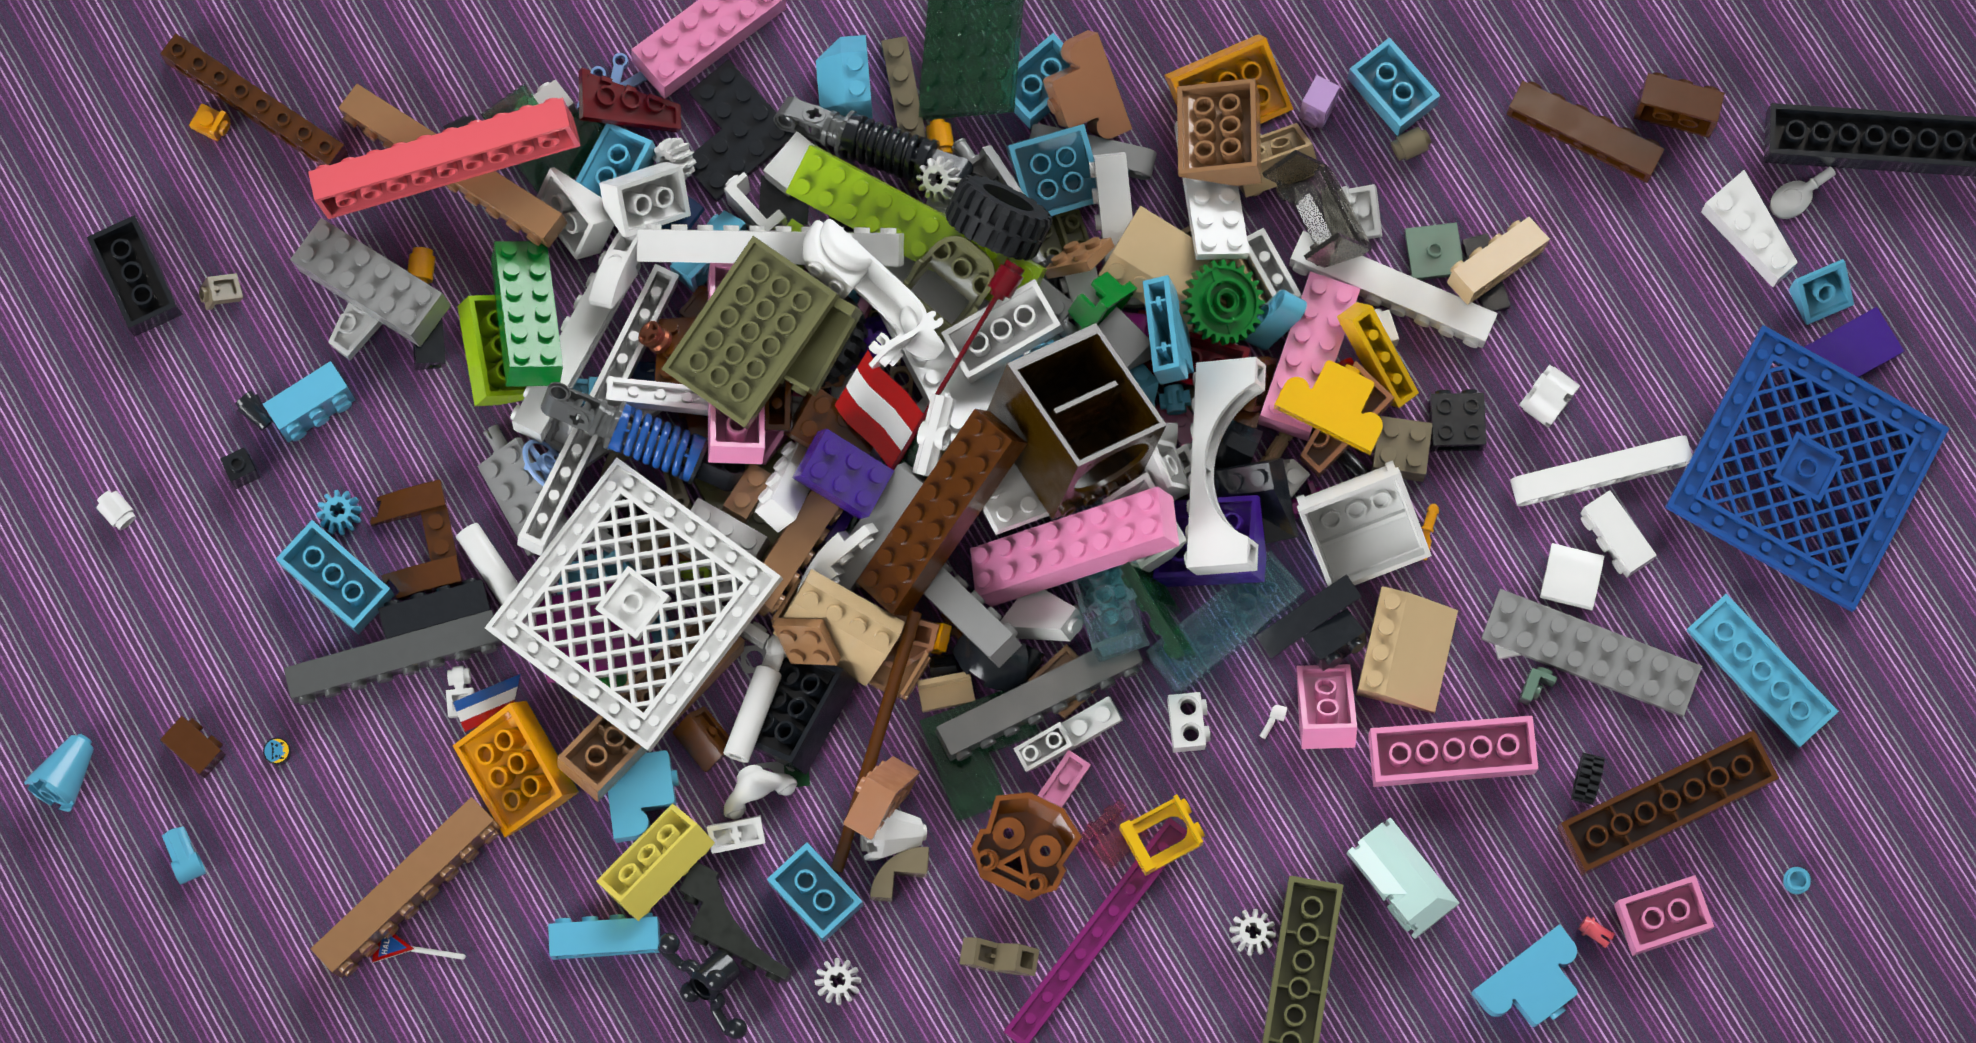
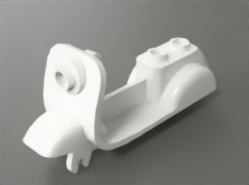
M827 219L823 223L820 220H816L810 226L802 246L804 264L809 273L838 293L841 299H844L854 289L896 331L897 337L889 340L888 336L884 333H880L876 340L882 346L875 341L871 343L869 349L877 355L869 363L872 369L881 365L886 367L888 363L893 367L903 356L901 351L904 347L917 357L936 359L944 350V344L934 330L943 324V318L935 321L933 318L936 312L931 311L927 313L925 307L915 294L835 221Z

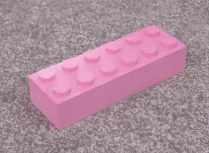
M698 0L632 48V62L658 93L666 99L783 12L786 8V0Z
M1310 271L1301 299L1307 302V307L1302 318L1290 328L1259 417V425L1306 441L1309 440L1313 427L1274 409V404L1288 379L1301 377L1308 382L1309 388H1313L1325 362L1328 360L1336 362L1345 336L1337 316L1356 303L1361 288Z
M1533 716L1370 728L1368 733L1373 787L1533 775L1538 770Z

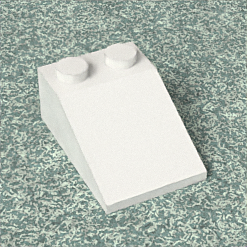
M555 167L550 168L537 198L562 213L566 219L567 225L558 237L576 260L601 253L615 225L604 209L602 198Z

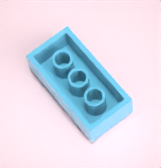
M313 520L276 558V561L282 568L358 635L379 613L378 608L384 607V603L390 601L395 596L385 583Z

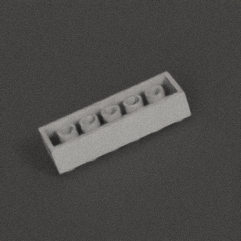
M320 218L290 259L300 272L421 347L451 306L443 293L323 218Z

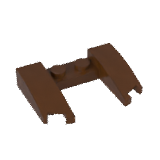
M439 479L377 497L376 501L381 504L377 517H371V525L375 526L421 515L430 556V562L381 575L385 584L391 581L398 589L397 599L409 598L416 593L424 592L427 594L435 592L437 588L451 585L452 588L462 585L463 579L442 481Z

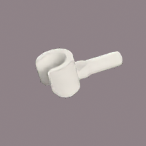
M1275 705L1272 708L1268 722L1259 735L1260 737L1266 739L1274 725L1275 719L1284 722L1287 707Z

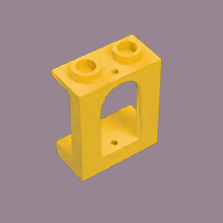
M1177 794L1170 801L1132 821L1127 820L1119 826V830L1145 876L1203 845L1202 838L1205 837L1201 826L1198 822H1192L1189 816L1192 813L1189 804L1185 798L1180 800ZM1178 817L1182 819L1187 826L1185 838L1150 858L1138 834L1167 818Z

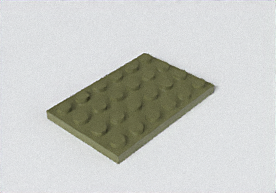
M752 236L664 364L662 370L748 430L840 295L764 242Z

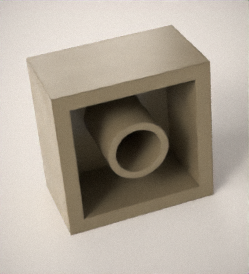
M1379 416L1382 420L1383 428L1373 450L1371 471L1384 467L1385 463L1393 461L1395 468H1399L1403 479L1423 482L1427 471L1433 423Z

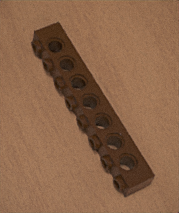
M174 34L160 53L167 65L319 166L339 163L348 156L344 144L178 34Z

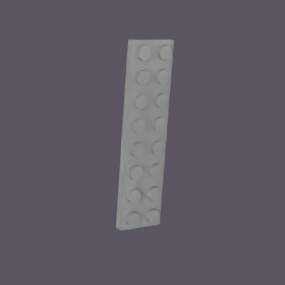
M1503 589L1498 591L1481 640L1519 653L1524 657L1681 717L1685 715L1702 668L1699 664Z

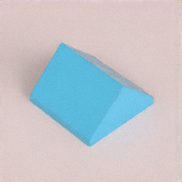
M1843 259L1795 279L1789 288V292L1806 325L1854 305L1846 263Z

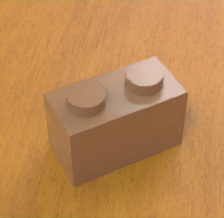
M749 464L725 501L722 511L747 525L759 503L758 497L766 489L767 485L765 483L772 474L756 464Z

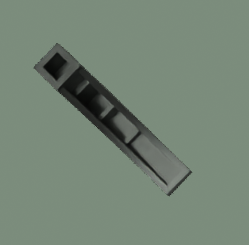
M696 862L690 868L679 889L681 894H684L683 900L695 906L699 902L702 903L689 929V933L693 935L692 941L704 947H707L709 943L717 947V951H722L730 957L733 955L741 959L740 964L747 969L755 971L756 968L765 971V977L778 984L781 980L788 982L792 974L791 970L759 949L734 920L718 884L719 873Z

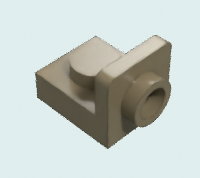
M237 273L211 276L205 279L199 288V297L201 302L205 304L206 310H212L216 304L240 302L243 299Z

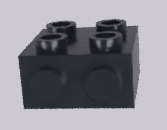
M1475 389L1462 390L1461 393H1451L1450 390L1435 391V394L1430 395L1429 423H1433L1430 440L1431 452L1484 451L1487 445L1484 393H1477Z

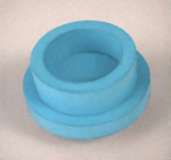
M1793 867L1784 874L1783 884L1790 893L1802 894L1810 887L1811 878L1805 869Z

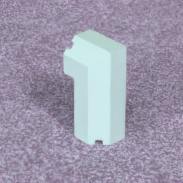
M1391 817L1386 820L1385 824L1381 823L1358 841L1359 845L1355 849L1352 847L1347 852L1349 858L1378 892L1383 901L1389 899L1391 904L1387 908L1403 929L1407 932L1411 929L1414 931L1411 935L1414 939L1423 934L1459 904V901Z

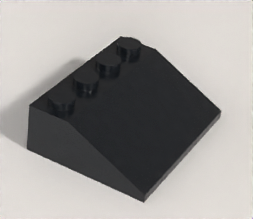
M788 657L783 659L779 673L782 675L754 750L806 775L858 681L838 666L791 664Z

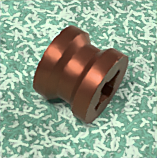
M650 321L641 328L638 339L641 344L649 347L652 352L660 354L670 346L672 334L667 329L662 328L656 321Z

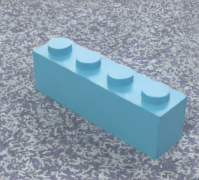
M653 913L644 915L639 921L635 918L626 919L625 915L617 914L610 915L609 920H598L597 916L582 917V922H571V918L555 919V923L548 924L549 954L552 960L660 953L658 951L660 922L657 916L653 917Z

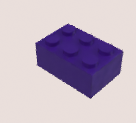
M824 429L818 431L792 478L856 518L863 519L870 516L894 470L830 430Z

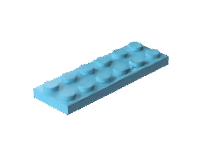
M1727 594L1687 628L1686 631L1797 748H1800L1839 712Z

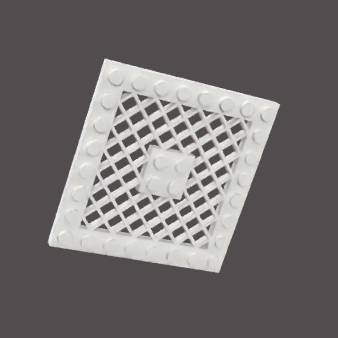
M616 458L492 617L485 629L647 751L651 752L783 578L623 461ZM629 506L630 517L618 519L617 508ZM636 506L642 509L647 514L637 516ZM611 513L612 521L604 522L608 515ZM656 520L668 529L657 531ZM650 521L651 532L638 534L637 523ZM631 524L632 535L620 537L619 526ZM613 527L614 539L602 541L601 529ZM595 533L596 542L587 543ZM676 535L688 544L677 546ZM670 536L671 547L659 549L658 538ZM652 539L653 550L640 552L639 541ZM633 542L634 554L622 556L621 544ZM615 546L616 557L604 559L603 547ZM596 549L597 560L585 562L584 551ZM697 550L709 559L698 561ZM691 551L692 562L679 564L678 553ZM672 554L673 565L661 567L660 556ZM578 555L579 563L570 565ZM654 557L655 568L642 571L641 559ZM635 560L636 571L629 566L623 570V562ZM617 564L618 575L605 577L604 566ZM717 565L730 574L718 576ZM711 566L712 577L700 579L699 568ZM598 567L599 578L587 580L586 569ZM693 569L694 580L681 582L680 571ZM580 570L581 581L569 583L568 572ZM674 572L675 583L663 585L662 574ZM655 575L657 586L644 577ZM562 576V585L554 586ZM738 580L743 583V584L740 586V588H739V586H738ZM732 581L733 592L720 594L719 583ZM614 583V585L607 592L606 584ZM713 584L714 595L702 597L701 586ZM600 585L601 596L589 598L588 587ZM695 587L696 598L683 601L682 589ZM582 588L583 600L571 602L569 590ZM676 590L677 602L669 603L672 598L665 592ZM563 592L564 603L552 605L551 594ZM545 598L546 606L538 607ZM730 600L722 610L721 601ZM715 602L716 614L704 616L703 604ZM598 604L595 609L602 615L591 617L590 605ZM697 605L698 617L685 619L684 607ZM583 607L584 618L572 620L571 609ZM678 609L679 620L667 622L666 611ZM565 610L566 621L554 623L553 612ZM547 613L548 624L536 626L535 615ZM660 614V623L652 625ZM527 620H529V627L525 625ZM610 621L622 630L611 632ZM714 621L705 631V622ZM604 622L605 633L593 635L592 623ZM699 624L700 635L687 637L686 626ZM585 625L586 636L574 638L573 627ZM680 627L681 639L669 640L667 629ZM567 628L568 639L556 641L555 630ZM661 630L663 642L650 644L649 632ZM548 631L549 642L537 633ZM630 636L637 641L643 636L644 645L632 647ZM624 637L625 648L613 650L612 639ZM606 640L607 651L594 653L593 642ZM587 643L588 655L576 657L575 645ZM697 643L689 653L688 644ZM682 645L683 657L671 659L669 647ZM569 646L570 658L557 648ZM663 649L664 660L652 662L651 650ZM645 652L646 663L633 665L632 654ZM626 655L627 667L615 669L614 657ZM608 658L609 670L596 672L595 660ZM589 661L590 673L577 663ZM681 664L672 675L671 666ZM665 667L666 679L654 681L653 669ZM647 670L648 682L635 684L634 672ZM628 673L629 685L617 687L616 675ZM609 677L610 687H608L598 678ZM664 686L656 696L655 687ZM649 689L650 700L637 702L636 691ZM630 692L631 703L619 694ZM647 708L644 713L639 709Z

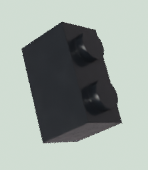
M1348 608L1303 636L1306 650L1322 671L1336 667L1342 662L1343 658L1351 653H1358L1367 644L1365 630Z

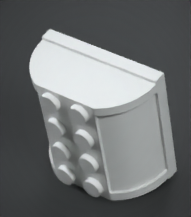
M1393 461L1385 463L1384 467L1306 497L1304 495L1296 497L1299 504L1297 506L1298 512L1328 586L1346 574L1352 583L1357 585L1432 556L1398 467L1395 468Z

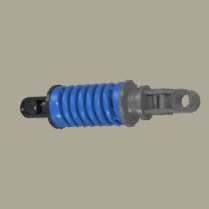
M560 382L549 384L541 403L542 412L548 417L558 419L574 428L584 430L591 436H601L604 438L603 448L605 449L609 448L618 453L624 450L625 456L629 457L633 454V458L637 461L643 457L644 464L648 465L652 462V466L656 469L662 465V471L665 473L669 472L672 468L673 476H679L680 479L687 481L690 485L697 478L727 492L733 491L743 475L745 464L708 462V437L705 438L696 433L691 435V432L687 429L681 433V427L677 425L671 430L672 424L666 421L662 425V419L658 417L652 422L653 416L649 413L645 414L642 419V411L626 404L627 402L625 401L616 408L608 405V402L605 400H598L589 394L572 389ZM583 401H585L584 407H581Z

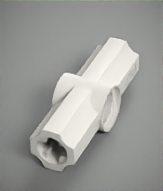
M932 394L926 420L921 423L917 434L919 447L913 473L929 476L942 457L943 451L947 449L951 439V428L949 426L956 399Z

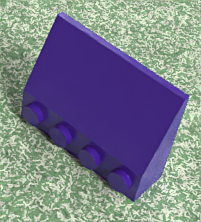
M1252 495L1217 498L1219 506L1231 526L1258 544L1257 571L1196 575L1186 568L1184 562V554L1187 551L1188 544L1187 540L1172 559L1154 569L1153 578L1166 587L1265 582L1267 556L1260 497ZM1188 499L1175 500L1176 522L1186 537L1185 529L1189 523V514L1187 512Z

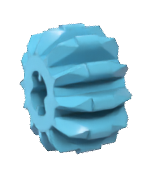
M334 490L333 498L329 494H325L324 497L327 502H318V507L322 511L317 512L316 516L318 519H323L320 525L322 528L328 527L330 534H334L338 529L339 534L344 535L346 527L350 531L355 530L352 522H361L357 514L363 511L360 506H356L359 500L357 497L350 498L351 494L349 491H345L341 496L339 490ZM343 509L345 513L338 514L336 517L334 512Z

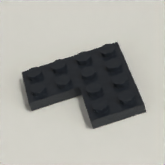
M729 59L689 91V95L721 129L692 154L693 159L697 162L693 165L695 172L692 173V176L718 202L726 195L724 188L727 187L726 183L734 175L740 176L743 172L747 176L751 175L779 152L795 133L781 130L776 126L774 122L776 111Z

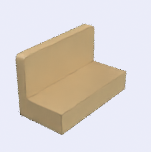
M965 672L919 680L917 682L923 713L975 703L971 674L966 675Z

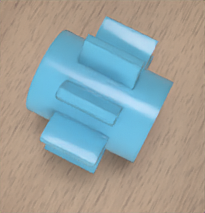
M1181 384L1164 387V394H1159L1160 409H1166L1167 415L1186 413V406H1191L1190 390L1184 391Z

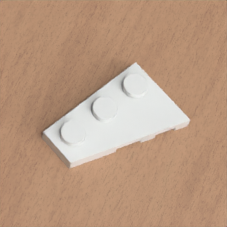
M348 303L344 313L340 315L328 343L348 360H351L383 323Z

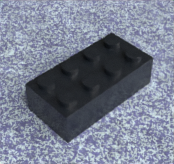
M135 215L87 237L126 325L134 337L183 315L144 229Z

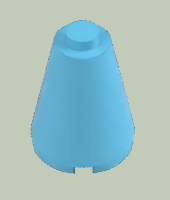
M82 734L77 736L71 735L27 777L24 782L25 785L30 784L27 789L43 802L51 806L56 802L61 804L60 810L71 811L75 805L94 751L91 745L92 741Z

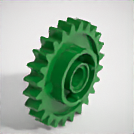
M1225 259L1218 261V263L1213 260L1208 263V266L1206 264L1201 265L1199 271L1192 272L1193 279L1185 282L1189 288L1182 291L1187 296V299L1181 301V304L1188 306V309L1183 312V315L1191 316L1187 324L1196 325L1194 333L1203 332L1202 340L1211 337V344H1215L1219 340L1222 346L1228 344L1229 341L1231 344L1239 342V339L1241 341L1247 339V333L1252 334L1255 332L1253 326L1261 324L1257 316L1264 314V311L1259 309V306L1264 304L1265 301L1259 299L1258 296L1263 293V290L1256 289L1259 280L1251 281L1253 272L1245 274L1244 265L1236 268L1235 261L1226 264ZM1220 297L1226 300V308L1220 304Z

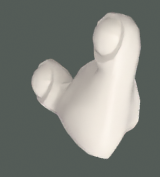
M758 765L747 766L739 771L737 775V784L734 791L724 805V815L731 819H739L746 811V803L761 799L774 790L779 795H791L795 791L797 780L785 773H773L763 770Z

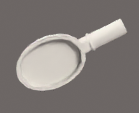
M1828 167L1814 178H1810L1808 182L1792 181L1782 185L1776 190L1770 200L1772 214L1781 219H1790L1800 215L1810 205L1813 198V190L1818 189L1820 185L1836 175L1834 169Z

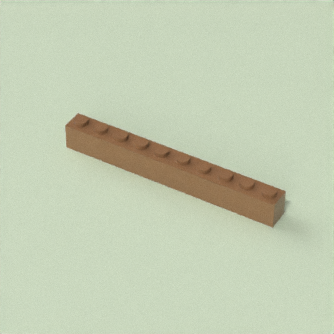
M359 84L354 86L338 107L344 116L342 120L352 128L360 127L363 129L364 135L373 141L379 139L383 142V146L386 149L399 142L408 143L417 140L418 137L423 135L432 136L436 134ZM496 171L445 185L454 193H457L459 190L465 194V199L475 206L481 204L486 208L485 211L493 218L498 219L501 217L506 220V225L518 233L520 230L527 234L526 237L538 246L542 243L549 248L567 225V221L562 213Z

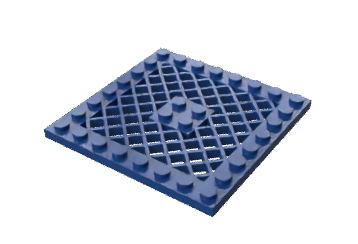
M1762 325L1664 508L1853 612L1939 450L1949 427ZM1772 363H1774V364H1776L1777 366H1779V367H1775V368H1771V369H1770ZM1782 371L1786 384L1775 387L1771 374ZM1790 373L1802 380L1793 382ZM1765 378L1769 389L1758 391ZM1806 384L1809 397L1798 400L1795 387ZM1813 386L1821 389L1825 393L1816 395ZM1788 389L1792 402L1781 404L1777 392ZM1771 394L1774 407L1763 409L1759 396ZM1829 397L1833 410L1822 413L1818 400ZM1837 399L1848 404V406L1839 408ZM1752 401H1754L1756 411L1746 414ZM1811 402L1815 415L1804 417L1800 405ZM1794 406L1797 420L1786 422L1782 409ZM1852 410L1856 423L1845 426L1841 413ZM1776 411L1780 424L1769 427L1765 414ZM1860 412L1868 415L1872 419L1863 421ZM1835 415L1839 428L1827 430L1824 417ZM1758 416L1762 429L1751 432L1747 419ZM1817 420L1821 432L1810 435L1806 422ZM1876 423L1879 436L1868 438L1865 425ZM1742 424L1745 434L1734 437L1739 425ZM1799 424L1802 434L1797 431L1791 438L1788 427ZM1884 425L1895 430V432L1886 434ZM1858 428L1862 441L1851 443L1847 430ZM1782 429L1786 442L1774 445L1771 432ZM1841 433L1844 446L1833 448L1829 435ZM1764 434L1768 447L1757 450L1753 437ZM1899 436L1903 449L1892 452L1888 438ZM1823 437L1825 446L1814 441V439ZM1747 439L1750 452L1739 455L1735 442ZM1881 441L1885 454L1874 456L1870 443ZM1864 445L1867 459L1857 461L1853 448ZM1728 446H1730L1732 457L1722 459ZM1787 447L1781 460H1779L1776 450ZM1846 450L1850 463L1840 466L1844 457L1837 452ZM1770 452L1774 465L1762 467L1759 454ZM1904 454L1897 467L1894 456ZM1752 457L1756 470L1745 472L1741 459ZM1887 458L1891 472L1880 474L1876 461ZM1734 461L1738 475L1727 477L1723 464ZM1869 463L1873 476L1862 479L1859 466ZM1852 468L1856 481L1845 484L1841 471ZM1716 469H1718L1720 479L1710 482ZM1775 470L1771 479L1778 483L1768 486L1764 472ZM1758 474L1762 487L1750 490L1746 477ZM1835 475L1838 486L1827 489ZM1892 476L1885 490L1882 479ZM1740 479L1744 492L1733 495L1729 482ZM1875 481L1879 494L1868 497L1864 484ZM1722 484L1726 497L1715 500L1711 487ZM1858 486L1862 499L1851 502L1847 488ZM1781 487L1785 501L1774 503L1770 490ZM1789 489L1801 496L1791 498ZM1704 491L1706 492L1707 498L1702 496ZM1840 491L1844 504L1833 507L1829 493ZM1763 492L1767 506L1756 508L1752 495ZM1746 497L1750 510L1738 513L1734 500ZM1823 498L1826 509L1815 512L1812 502L1819 504ZM1880 499L1873 513L1870 502ZM1805 500L1809 514L1797 516L1793 503ZM1728 502L1731 512L1718 504ZM1863 504L1867 517L1856 520L1853 506ZM1787 505L1791 518L1780 521L1776 508ZM1846 508L1850 522L1839 525L1835 511ZM1769 510L1773 523L1762 526L1758 513ZM1828 513L1832 527L1821 529L1817 516ZM1752 515L1754 525L1742 517ZM1810 518L1814 532L1803 534L1799 521ZM1868 522L1863 534L1861 535L1858 524ZM1793 523L1796 537L1785 539L1781 526ZM1852 527L1856 540L1844 542L1840 529ZM1775 528L1778 538L1765 530ZM1834 531L1838 545L1827 547L1823 534ZM1816 536L1820 550L1809 552L1805 539ZM1798 541L1801 551L1789 545V543ZM1856 545L1849 558L1846 547ZM1840 549L1844 563L1832 565L1828 552ZM1822 554L1824 563L1816 560L1813 556ZM1844 568L1842 573L1836 571V569Z

